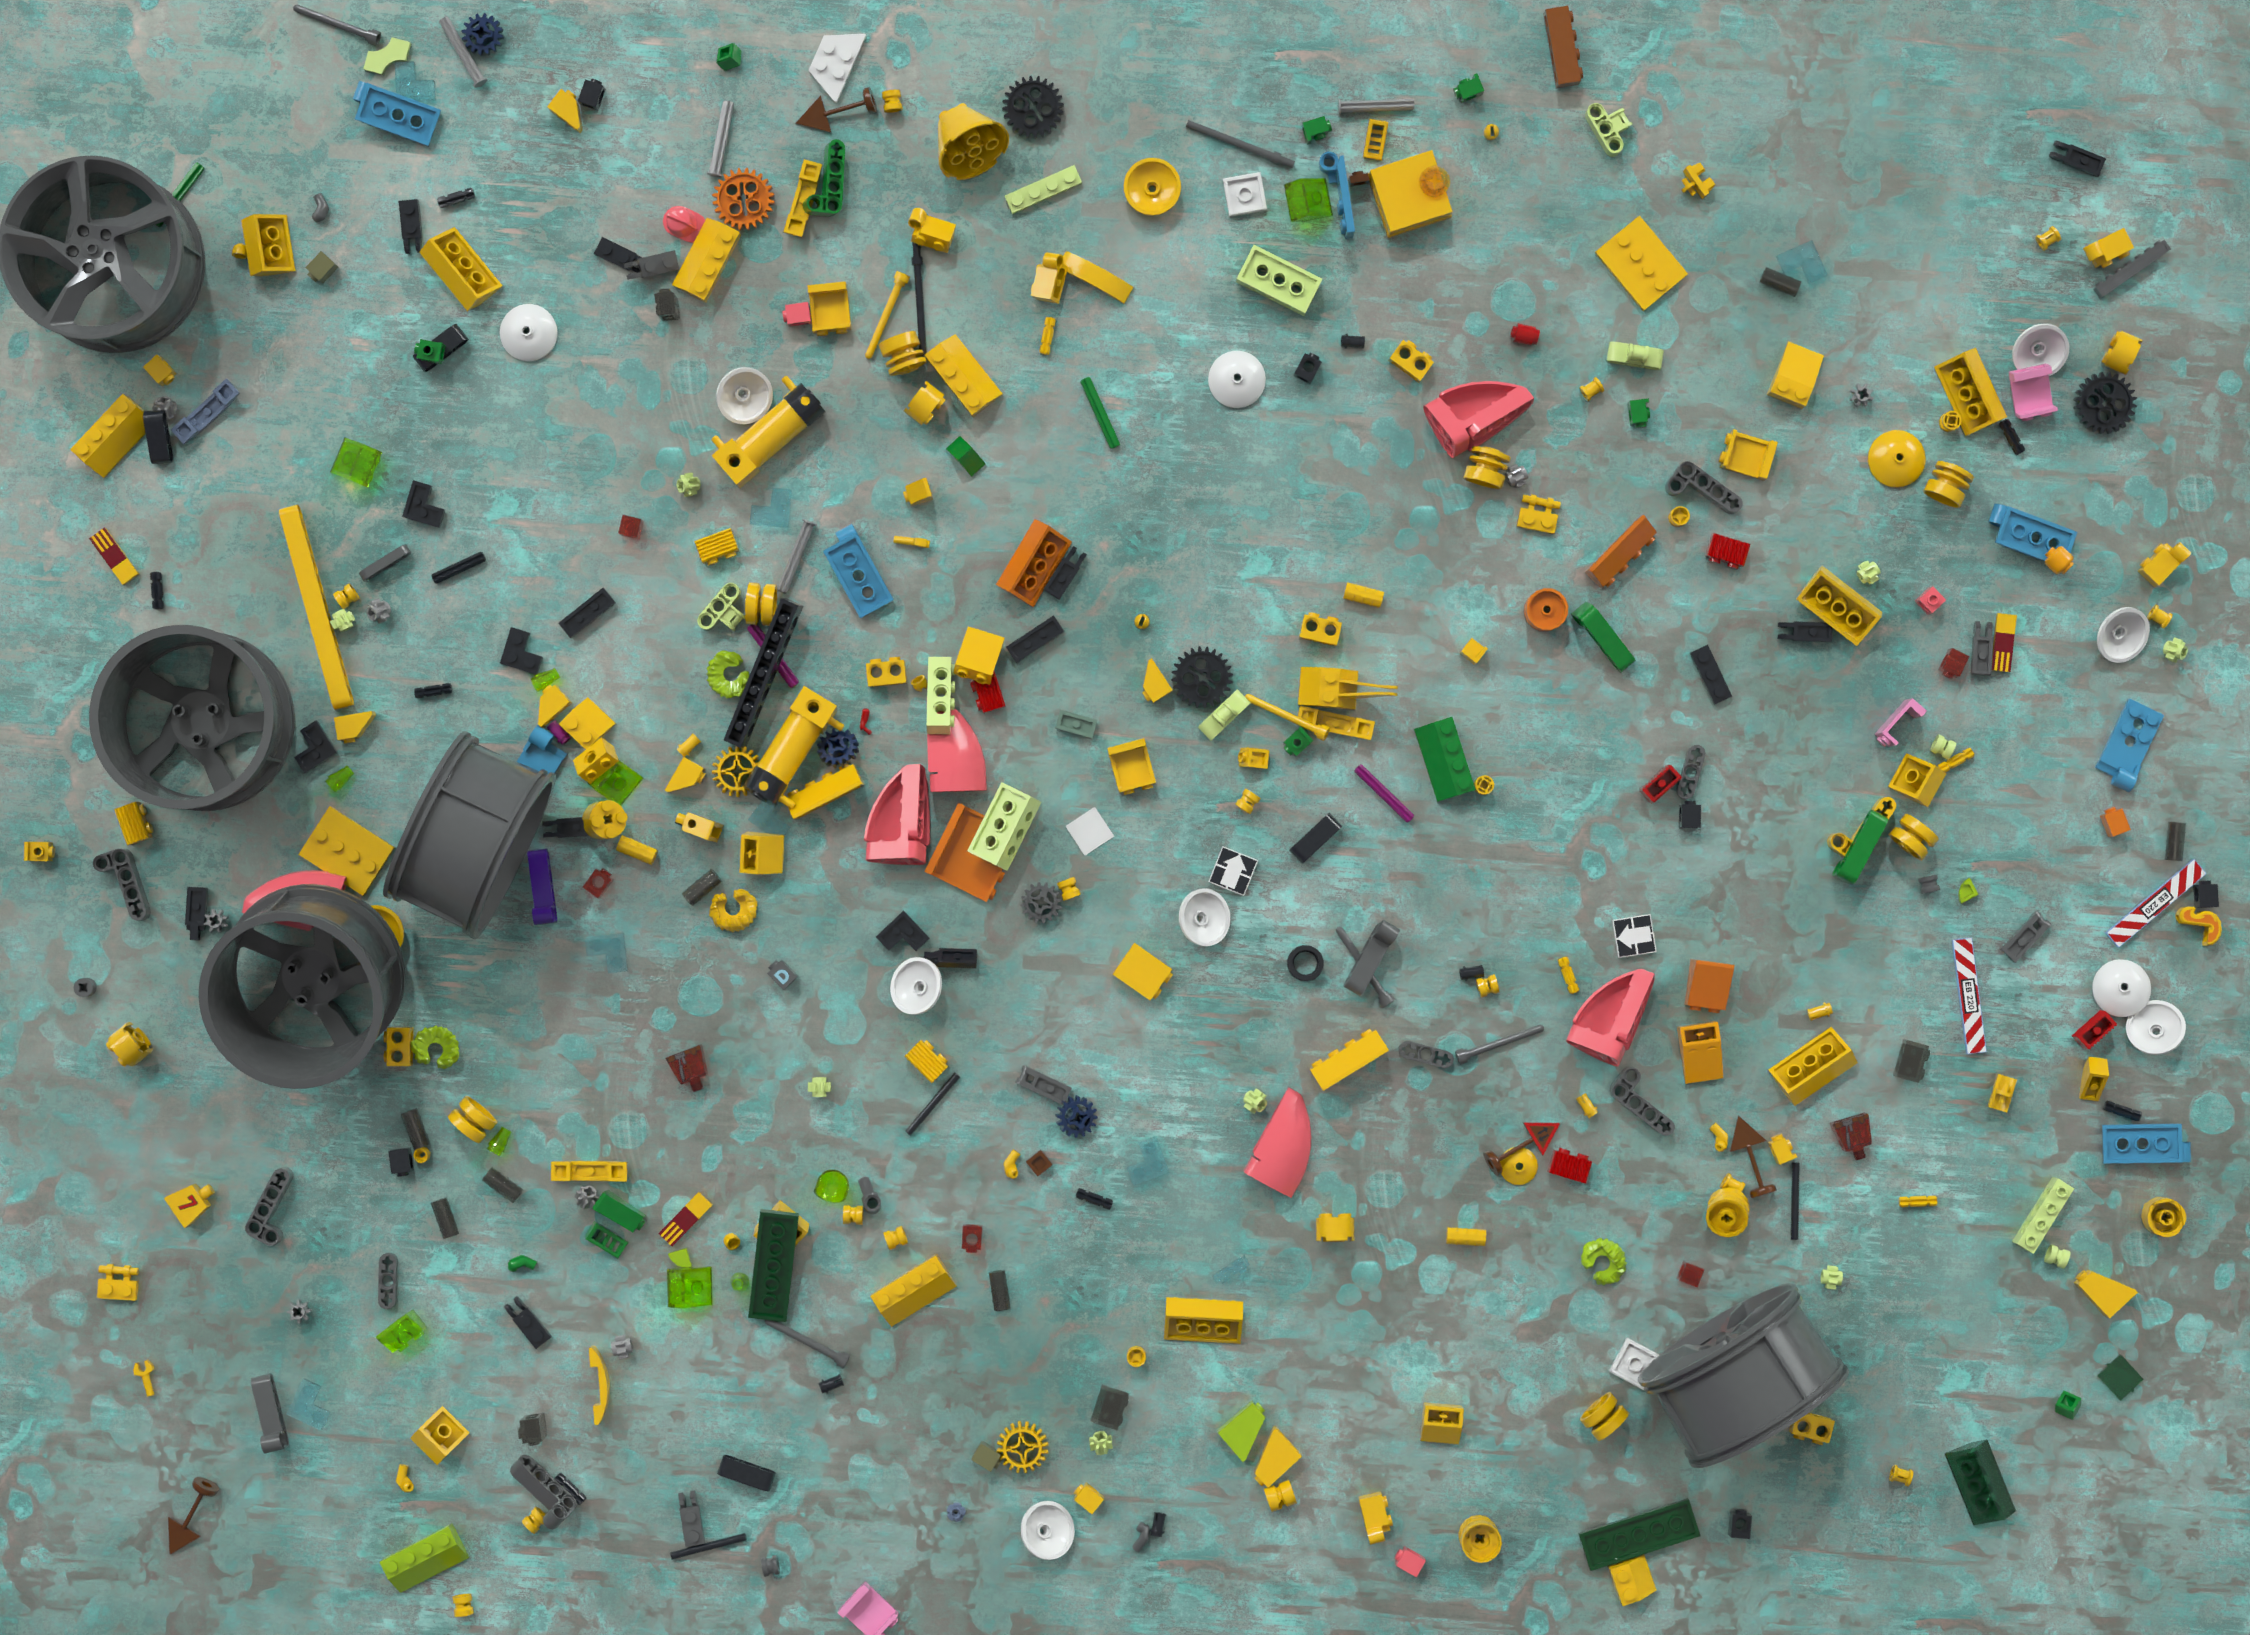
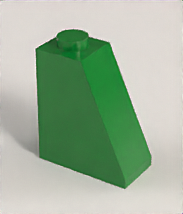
M610 1190L604 1191L592 1208L632 1233L636 1229L640 1231L646 1222L643 1220L646 1216L644 1213Z

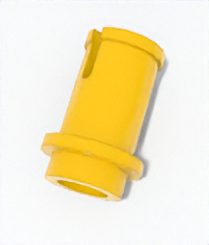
M692 733L681 745L678 744L677 751L683 757L689 756V753L701 741Z
M1823 1002V1005L1807 1009L1810 1021L1824 1016L1830 1017V1014H1833L1830 1003L1826 1004L1825 1002Z
M1586 1093L1576 1098V1101L1585 1112L1584 1116L1587 1115L1590 1118L1598 1113L1597 1106L1594 1107Z

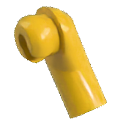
M1715 1122L1709 1130L1716 1136L1715 1149L1723 1152L1728 1146V1134Z

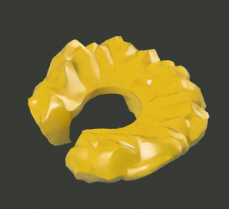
M744 889L734 890L733 897L740 904V911L736 915H730L725 910L727 903L726 894L722 892L721 894L714 895V898L711 900L709 916L713 918L716 927H720L722 931L725 929L730 932H739L744 930L745 927H749L750 923H753V919L757 916L758 902L748 891Z

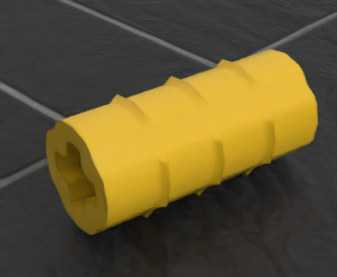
M1347 582L1343 599L1380 608L1384 592Z
M623 835L616 847V851L650 865L654 863L658 853L657 849Z
M1447 1227L1446 1244L1485 1246L1486 1230Z

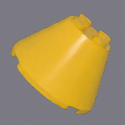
M961 103L939 114L938 159L939 167L946 177H956L957 180L976 177L992 168L997 163L996 159L1001 153L1005 154L1009 145V133L999 122L971 109L965 103Z

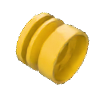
M916 331L895 335L878 344L883 357H892V359L885 363L886 367H892L888 370L890 376L911 373L927 363L925 357H920L924 354L923 350H913V348L920 344Z
M1473 446L1471 452L1478 456L1470 455L1469 460L1476 463V466H1467L1463 479L1483 487L1501 490L1505 476L1498 473V470H1507L1508 466L1503 463H1509L1511 457L1494 448Z
M1937 461L1936 469L1932 471V475L1938 480L1929 479L1923 492L1935 501L1950 507L1960 508L1966 495L1959 489L1968 490L1970 488L1968 483H1972L1974 476L1958 465Z
M1474 1515L1465 1519L1461 1524L1458 1532L1459 1542L1469 1559L1474 1562L1484 1563L1491 1561L1499 1554L1502 1546L1501 1535L1490 1518ZM1475 1535H1482V1539L1476 1538Z

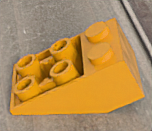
M1712 1021L1678 1026L1677 1033L1685 1084L1722 1079V1049L1718 1022Z

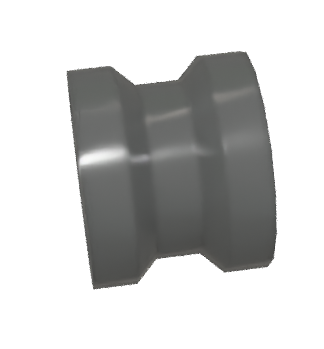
M1937 875L1918 878L1922 886L1921 894L1940 890V886L1937 885Z
M81 978L74 983L73 988L79 997H89L96 992L97 986L93 979Z
M773 1555L771 1558H761L764 1577L772 1573L780 1574L777 1555Z

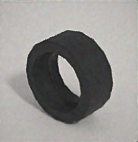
M1309 945L1296 947L1290 952L1287 959L1289 972L1300 981L1316 979L1321 974L1324 966L1322 954L1318 949ZM1302 952L1313 954L1317 961L1315 970L1307 975L1299 973L1294 966L1296 956Z

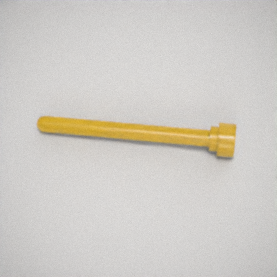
M896 271L893 277L895 285L865 353L867 359L872 358L900 290L905 284H908L910 276Z
M1251 694L1245 695L1252 704L1314 732L1316 738L1325 741L1329 734L1330 727L1324 724L1315 725Z

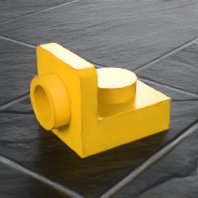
M1249 747L1240 748L1238 754L1239 767L1268 769L1269 750Z

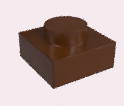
M1363 171L1353 172L1352 176H1349L1348 179L1349 187L1368 184L1369 174L1363 173Z
M1041 1149L1026 1161L1037 1177L1053 1165Z

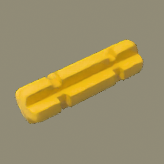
M1045 318V327L1041 339L1042 345H1040L1039 349L1040 354L1049 355L1050 353L1049 345L1052 343L1055 318Z
M1967 748L1962 751L1963 753L1960 752L1949 758L1947 762L1944 761L1938 764V767L1946 773L1950 768L1953 769L1966 762V759L1973 758L1975 756L1971 748Z
M1568 957L1559 958L1558 963L1562 967L1561 972L1565 983L1568 984L1569 993L1578 992L1579 987L1575 983L1576 979L1571 966H1569Z
M1936 1196L1899 1197L1900 1207L1937 1206Z

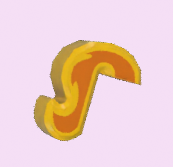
M2184 906L2179 908L2175 914L2178 923L2205 927L2202 946L2213 945L2219 940L2222 927L2221 920L2217 914L2211 911L2194 913L2196 910L2194 907Z

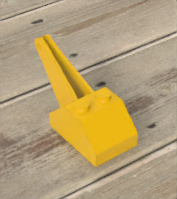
M1300 667L1298 706L1355 710L1356 699L1398 696V693L1393 692L1357 693V685L1384 689H1398V686L1358 682V671Z

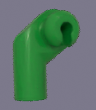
M519 1255L509 1260L508 1269L511 1272H516L518 1268L525 1266L534 1270L537 1261L525 1255Z

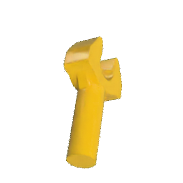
M894 536L893 542L897 544L929 548L930 540L923 538Z
M147 1359L144 1361L146 1370L142 1371L139 1362L134 1365L133 1373L142 1378L148 1397L154 1395L149 1376L151 1371L154 1370V1365Z

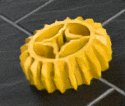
M735 746V752H733L732 747H728V754L724 750L721 751L724 756L723 758L716 756L720 763L712 764L718 767V770H712L713 774H718L717 777L713 778V781L720 780L716 787L724 786L722 793H726L729 789V796H733L734 791H736V797H740V791L743 792L744 796H747V790L743 786L741 787L742 778L745 775L751 774L754 767L758 765L759 762L756 763L755 761L759 756L755 755L752 758L751 756L754 751L750 750L747 754V747L742 748L741 752L740 747ZM735 756L733 766L723 769L725 762ZM740 756L746 757L751 762L753 768H744ZM737 766H740L739 769L747 772L739 773V777H736V774L728 771L736 770ZM723 775H732L735 787L730 786L724 780Z
M1018 1421V1427L1011 1423L1012 1430L1010 1431L1009 1428L1005 1427L1004 1431L1007 1435L1003 1433L999 1435L1000 1438L1004 1439L997 1441V1444L1002 1446L997 1448V1452H1003L999 1459L1006 1458L1003 1465L1006 1466L1010 1463V1471L1013 1470L1014 1466L1017 1467L1016 1473L1020 1472V1468H1023L1024 1473H1027V1467L1034 1471L1035 1467L1033 1464L1040 1467L1039 1459L1042 1461L1046 1460V1457L1042 1454H1048V1450L1043 1448L1048 1446V1442H1042L1046 1438V1434L1039 1436L1042 1429L1039 1428L1035 1431V1423L1029 1428V1421L1025 1422V1426H1022V1422ZM1024 1432L1034 1436L1037 1442L1027 1441ZM1018 1433V1442L1006 1446L1009 1438ZM1021 1438L1022 1442L1028 1446L1025 1448L1024 1456L1023 1451H1020L1021 1448H1017L1020 1446ZM1035 1448H1039L1036 1456L1027 1461V1453ZM1008 1452L1018 1453L1021 1462L1014 1460Z

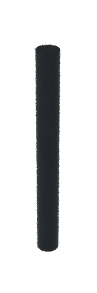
M953 1073L905 1130L910 1136L958 1081L960 1076L957 1073Z
M1792 1162L1791 1240H1798L1800 1163Z
M745 1533L673 1551L670 1552L671 1559L747 1540Z

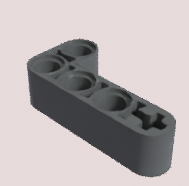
M1690 461L1680 464L1665 484V490L1671 496L1680 494L1689 485L1728 514L1738 512L1743 506L1742 499ZM1683 466L1690 468L1691 473L1689 476L1682 473ZM1699 477L1706 480L1705 487L1698 485L1697 479ZM1675 481L1679 484L1678 491L1671 489V482ZM1716 488L1721 491V498L1713 496V489ZM1735 501L1736 507L1731 509L1729 502Z
M115 849L96 856L93 859L95 870L99 872L115 870L130 917L136 921L148 919L151 909L131 851L128 849ZM121 852L126 856L124 862H120L118 859ZM103 858L107 860V866L104 869L100 866V861ZM127 870L132 874L131 879L128 881L124 877ZM132 889H136L138 893L135 899L130 896ZM143 909V912L137 915V911Z
M1385 920L1380 921L1375 926L1343 987L1359 996L1364 993L1386 950L1397 938L1400 932L1399 928Z
M1633 1067L1625 1068L1612 1083L1609 1090L1610 1095L1658 1133L1665 1136L1671 1135L1675 1129L1673 1121L1633 1091L1641 1079L1638 1069ZM1629 1071H1634L1636 1074L1633 1081H1628L1626 1078ZM1617 1086H1622L1624 1089V1093L1621 1096L1615 1095V1088ZM1632 1098L1639 1100V1105L1636 1108L1630 1106ZM1652 1109L1654 1117L1651 1120H1647L1645 1113L1647 1110ZM1658 1120L1665 1124L1668 1122V1130H1662L1663 1127L1656 1122Z
M282 1167L273 1172L245 1225V1231L250 1237L268 1246L276 1245L283 1239L282 1230L272 1225L270 1221L293 1180V1172L290 1168ZM284 1172L286 1179L281 1180L282 1176L279 1174ZM272 1188L278 1192L276 1198H272L270 1195ZM263 1205L269 1209L267 1215H263L261 1212ZM254 1222L260 1227L258 1232L252 1230ZM271 1231L277 1236L275 1241L269 1239Z
M269 1373L251 1378V1386L263 1436L260 1438L262 1451L266 1454L285 1449L289 1446V1439L273 1375Z
M529 1455L520 1456L511 1466V1475L549 1510L543 1517L544 1525L548 1529H556L576 1508V1499Z

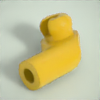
M1014 1149L1003 1163L1005 1174L1011 1179L1018 1177L1019 1172L1015 1162L1021 1155Z
M399 1464L396 1483L402 1491L412 1492L414 1485L407 1476L409 1466Z

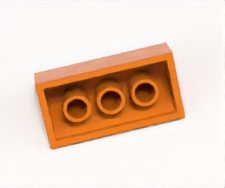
M1644 515L1637 518L1585 572L1600 588L1604 586L1608 588L1616 580L1614 576L1618 572L1622 574L1629 567L1627 562L1631 558L1635 560L1642 553L1640 549L1644 545L1648 547L1656 539L1654 535L1657 532Z
M1034 519L996 585L1024 603L1034 607L1072 541L1049 525Z

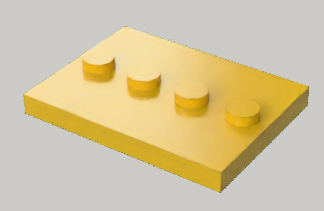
M1640 215L1595 251L1597 257L1642 311L1646 310L1688 275Z
M329 806L298 855L323 871L346 876L347 881H344V884L364 896L395 847Z

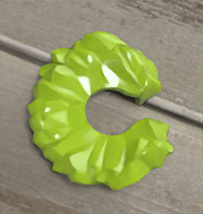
M725 650L718 652L708 662L709 666L707 667L708 672L706 675L708 676L709 686L717 694H720V697H726L727 699L735 696L741 697L750 676V672L745 670L739 674L735 681H727L724 678L723 673L727 667L740 666L744 661L735 652Z
M437 1025L429 1028L425 1027L422 1031H418L415 1039L411 1041V1050L419 1064L424 1063L427 1065L430 1063L431 1058L428 1048L432 1043H439L443 1048L442 1055L437 1059L438 1068L447 1069L458 1061L459 1042L456 1040V1036L451 1031H448L447 1028L438 1027Z
M1598 1238L1596 1241L1587 1242L1583 1246V1253L1581 1255V1262L1584 1268H1593L1598 1256H1606L1609 1259V1267L1604 1271H1597L1593 1275V1279L1596 1280L1598 1285L1603 1286L1618 1282L1624 1274L1625 1266L1627 1265V1262H1625V1252L1622 1251V1248L1619 1247L1618 1243H1614L1612 1240L1609 1241L1607 1238L1604 1240Z

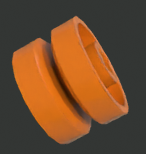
M1553 588L1537 590L1527 598L1524 605L1526 622L1537 631L1548 632L1558 628L1568 615L1566 598ZM1544 606L1549 608L1550 612L1545 613L1543 611Z

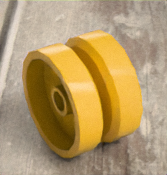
M749 582L745 599L746 624L757 625L761 613L762 624L770 626L777 608V585L766 584L762 594L759 583Z
M1906 813L1899 821L1902 828L1894 827L1888 835L1905 852L1922 861L1928 854L1925 846L1934 847L1939 838L1926 825Z
M466 1095L459 1102L461 1110L453 1109L447 1117L458 1130L479 1144L486 1137L484 1129L492 1130L498 1122L487 1109Z
M1728 1187L1718 1189L1712 1193L1708 1199L1706 1222L1711 1231L1722 1237H1734L1742 1233L1747 1227L1750 1205L1747 1197L1741 1191Z
M1611 1392L1597 1399L1580 1417V1421L1586 1428L1593 1427L1591 1433L1598 1441L1612 1434L1629 1415V1412L1623 1405L1616 1406L1618 1400Z

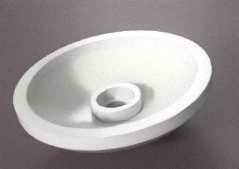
M523 304L513 308L506 314L500 326V339L503 347L511 356L521 361L532 362L544 358L552 351L557 341L558 330L554 318L547 310L538 305ZM525 328L530 329V332L528 334H524L523 331Z
M2052 324L2034 325L2026 329L2017 338L2012 350L2013 363L2017 370L2046 363L2052 367V374H2048L2051 376L2065 364L2069 355V341L2065 333L2057 326Z
M1230 351L1218 357L1211 366L1208 376L1209 388L1214 398L1230 408H1244L1253 404L1263 393L1266 382L1262 364L1253 355L1244 351ZM1237 374L1241 376L1239 381L1234 380V376Z
M741 367L730 371L722 378L716 391V402L720 412L728 420L737 424H750L761 419L769 410L773 399V390L768 378L762 372L750 367ZM740 390H744L742 395H738Z
M2132 607L2120 608L2108 615L2101 624L2097 635V646L2101 655L2115 663L2126 662L2136 657L2143 650L2149 638L2150 626L2144 613Z
M1198 889L1189 893L1184 898L1179 910L1181 930L1189 941L1198 946H1212L1219 943L1227 934L1230 926V911L1224 898L1211 889Z
M921 957L910 958L904 961L893 974L890 986L892 1000L896 1007L904 1013L911 1015L923 1014L930 1010L938 1001L942 990V978L939 969L930 960Z
M2113 960L2104 964L2096 972L2092 982V994L2095 1002L2103 1011L2116 1017H2128L2138 1013L2146 1006L2151 995V983L2146 972L2138 964L2129 960ZM2121 984H2126L2127 990H2122Z
M2152 1000L2148 1001L2141 1011L2128 1016L2126 1032L2131 1044L2139 1051L2150 1055H2162L2173 1051L2181 1044L2185 1036L2186 1024L2182 1013L2174 1005L2165 1001ZM2154 1031L2160 1032L2158 1035L2153 1034Z
M1042 1501L1034 1504L1026 1511L1021 1522L1022 1541L1027 1550L1039 1559L1052 1560L1061 1557L1069 1550L1074 1539V1523L1071 1515L1062 1505L1053 1501ZM1041 1528H1042L1043 1531H1044L1043 1534L1040 1533V1529H1041Z

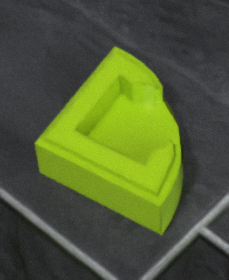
M1970 878L1964 880L1959 888L1958 898L1960 904L1979 895Z
M687 1248L668 1253L669 1258L674 1264L680 1267H692Z

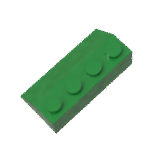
M1453 717L1415 728L1414 731L1437 802L1476 790Z

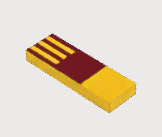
M104 527L89 538L122 585L127 584L139 575V572L107 528Z
M1996 613L1992 671L2011 672L2017 615Z
M698 1192L658 1234L673 1247L713 1204Z

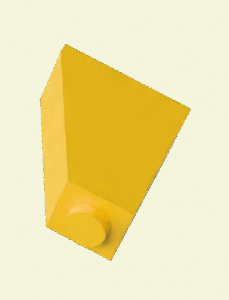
M2088 1269L2081 1271L2076 1276L2077 1280L2073 1282L2107 1318H2111L2138 1293L2133 1288Z
M1276 1426L1272 1428L1254 1470L1256 1481L1261 1486L1265 1484L1268 1488L1302 1457L1301 1453Z

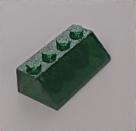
M1987 1439L1971 1442L1945 1453L1973 1525L2005 1520L2016 1511Z

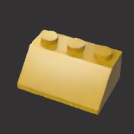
M253 214L241 220L250 276H271L295 271L287 215Z

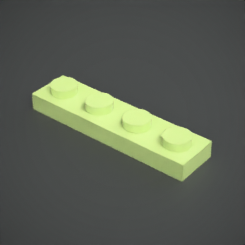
M1075 165L1007 194L1005 199L1011 213L1015 214L1082 184Z

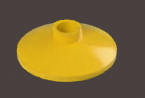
M1522 1148L1500 1161L1503 1167L1501 1175L1506 1181L1514 1185H1523L1530 1182L1537 1173V1159L1527 1148ZM1517 1163H1522L1523 1167L1521 1170L1516 1169Z

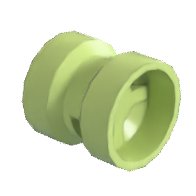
M1938 734L1931 745L1930 751L1935 754L1939 753L1948 760L1954 752L1956 742L1948 741L1944 736Z
M2051 1244L2046 1251L2044 1262L2054 1263L2057 1267L2064 1269L2070 1259V1251L2060 1250L2057 1246Z

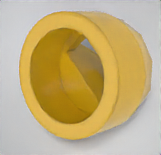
M1489 124L1485 127L1484 136L1486 139L1494 140L1498 137L1499 128L1495 124ZM1490 127H1493L1494 136H1491Z
M243 243L234 245L232 256L238 259H246L245 245Z
M1139 614L1135 617L1134 623L1138 629H1146L1149 626L1150 620L1147 615ZM1143 616L1145 617V620L1143 621V625L1140 626L1139 623L1141 617Z
M919 675L911 681L913 688L918 692H922V688L926 689L928 686L924 675Z
M419 1147L414 1151L413 1156L418 1163H424L429 1160L431 1152L427 1147ZM424 1152L425 1156L421 1158L420 1154Z
M728 1233L725 1235L723 1242L728 1250H734L740 1245V1239L736 1234Z

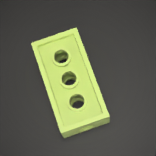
M1253 245L1236 279V283L1302 316H1305L1322 282V278L1256 245ZM1263 268L1267 271V274L1260 276L1257 270ZM1281 277L1284 283L1276 284L1274 278ZM1297 285L1301 288V292L1294 293L1291 287Z
M1001 782L967 851L1008 871L1042 802Z

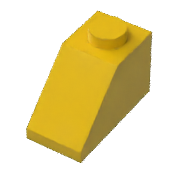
M560 89L547 108L577 132L581 133L583 130L579 103L575 99L577 96L569 90L565 92Z
M922 478L906 485V491H903L906 503L910 502L911 506L933 500L927 478Z
M1151 658L1148 660L1143 684L1145 691L1142 694L1148 702L1151 700L1152 703H1155L1173 690Z
M549 685L542 691L543 695L540 697L538 725L542 728L572 704L570 699L557 685Z
M368 711L334 717L337 740L343 741L344 744L355 742L356 738H360L375 718L376 713Z
M683 757L665 791L671 793L696 786L697 783L701 784L706 776V773H704L705 768Z
M2088 1056L2082 1071L2079 1099L2099 1101L2109 1078L2107 1059Z

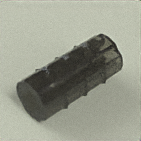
M1765 267L1759 283L1767 285V287L1774 288L1793 297L1796 296L1802 282L1768 267Z
M2168 822L2165 860L2183 861L2186 823Z
M710 869L688 887L682 895L691 906H694L716 888L722 880L713 869Z
M417 1108L402 1113L403 1124L406 1127V1133L409 1135L413 1149L416 1150L429 1145L428 1134H426Z
M493 1167L489 1169L482 1179L484 1183L512 1203L523 1192L522 1188Z
M447 1197L431 1202L443 1239L459 1234Z
M1005 1270L988 1272L994 1311L1011 1309Z

